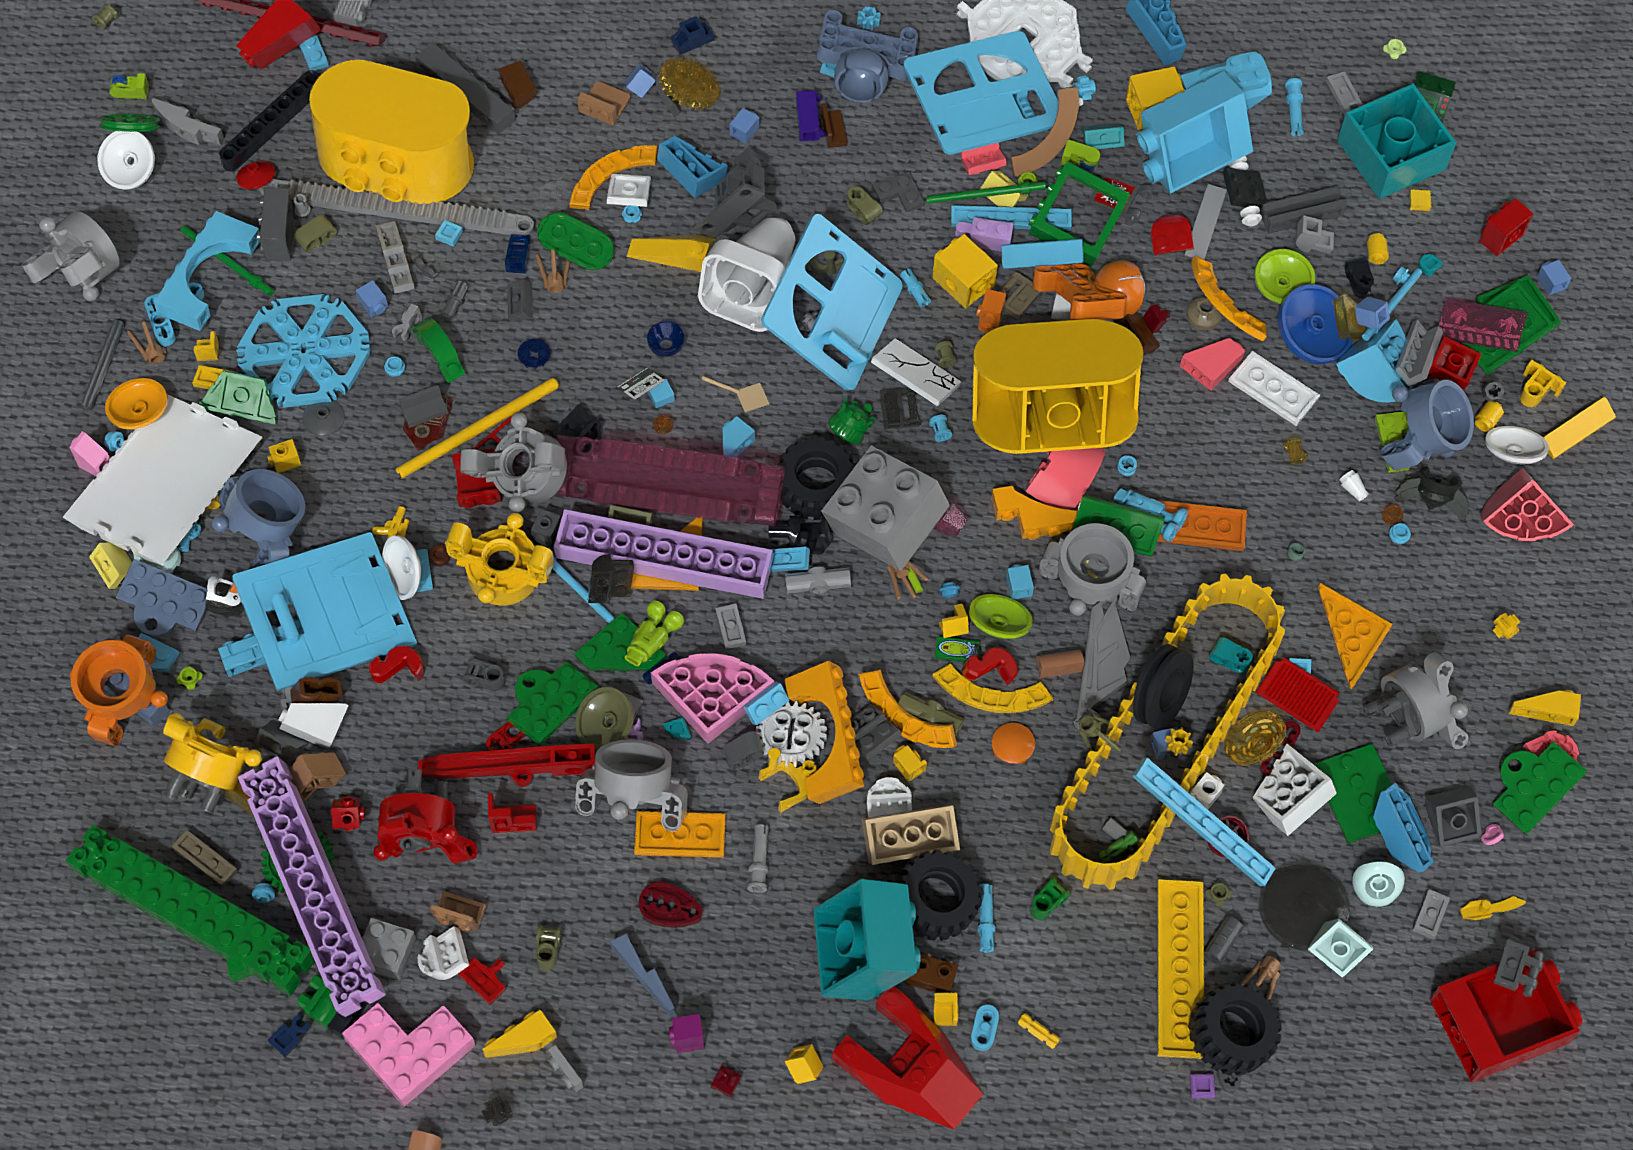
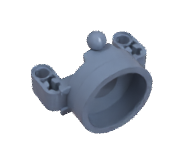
M1437 378L1413 385L1412 390L1409 391L1404 386H1396L1393 389L1392 397L1395 401L1402 402L1401 409L1407 413L1409 427L1405 439L1388 443L1380 451L1381 457L1393 470L1415 466L1423 458L1429 460L1431 455H1441L1444 458H1449L1455 451L1461 450L1469 444L1474 430L1473 411L1465 392L1455 382L1450 380L1439 381Z
M254 469L245 472L241 477L229 478L219 494V503L221 508L224 509L223 516L218 515L212 520L213 529L217 532H224L229 527L233 533L241 532L248 538L255 540L260 551L253 561V568L288 558V546H292L289 537L305 513V501L300 490L285 476L266 469ZM251 509L263 512L270 521L258 516Z

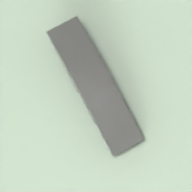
M1210 184L1207 185L1192 230L1194 250L1186 251L1185 257L1193 259L1194 256L1205 260L1227 189Z
M392 221L376 225L394 293L415 289L396 222Z

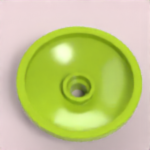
M1277 249L1270 251L1258 261L1255 268L1254 278L1259 291L1275 303L1281 304L1290 292L1300 286L1315 284V272L1311 263L1303 255L1292 250Z
M986 594L978 596L971 602L969 607V616L973 623L984 633L996 638H1019L1026 635L1032 626V616L1027 608L1018 601L1003 595Z

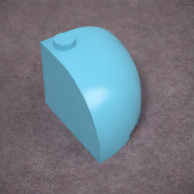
M1397 319L1383 325L1378 333L1373 334L1368 341L1362 338L1347 350L1336 363L1340 374L1345 377L1349 385L1357 393L1373 401L1395 402L1392 397V391L1396 386H1404L1408 391L1413 388V385L1409 387L1395 370L1406 341L1405 334Z

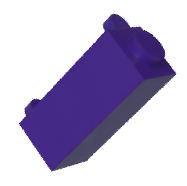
M804 90L796 92L800 142L818 141L819 138L825 136V131L819 130L817 102L821 101L822 98L820 94H816V91Z

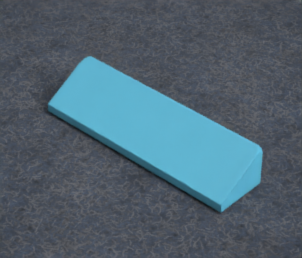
M1082 239L1002 245L1003 269L1072 264L1084 261Z

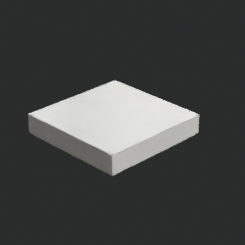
M611 174L607 204L647 207L651 177Z

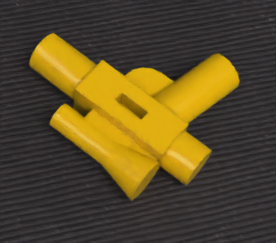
M399 506L393 520L387 521L384 527L373 526V535H388L387 540L392 536H403L405 538L409 524L408 519H404L403 522L406 509Z

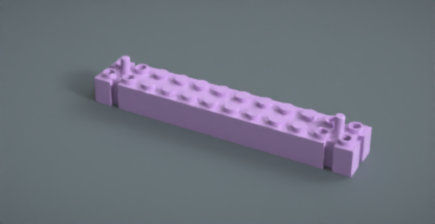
M276 756L262 764L263 770L257 772L255 769H252L239 776L238 779L244 793L251 797L247 801L324 984L333 991L329 995L335 1010L346 1017L361 1009V1002L366 1001L371 1004L386 996L380 979L372 974L376 972L299 791L291 782L293 777L287 764Z

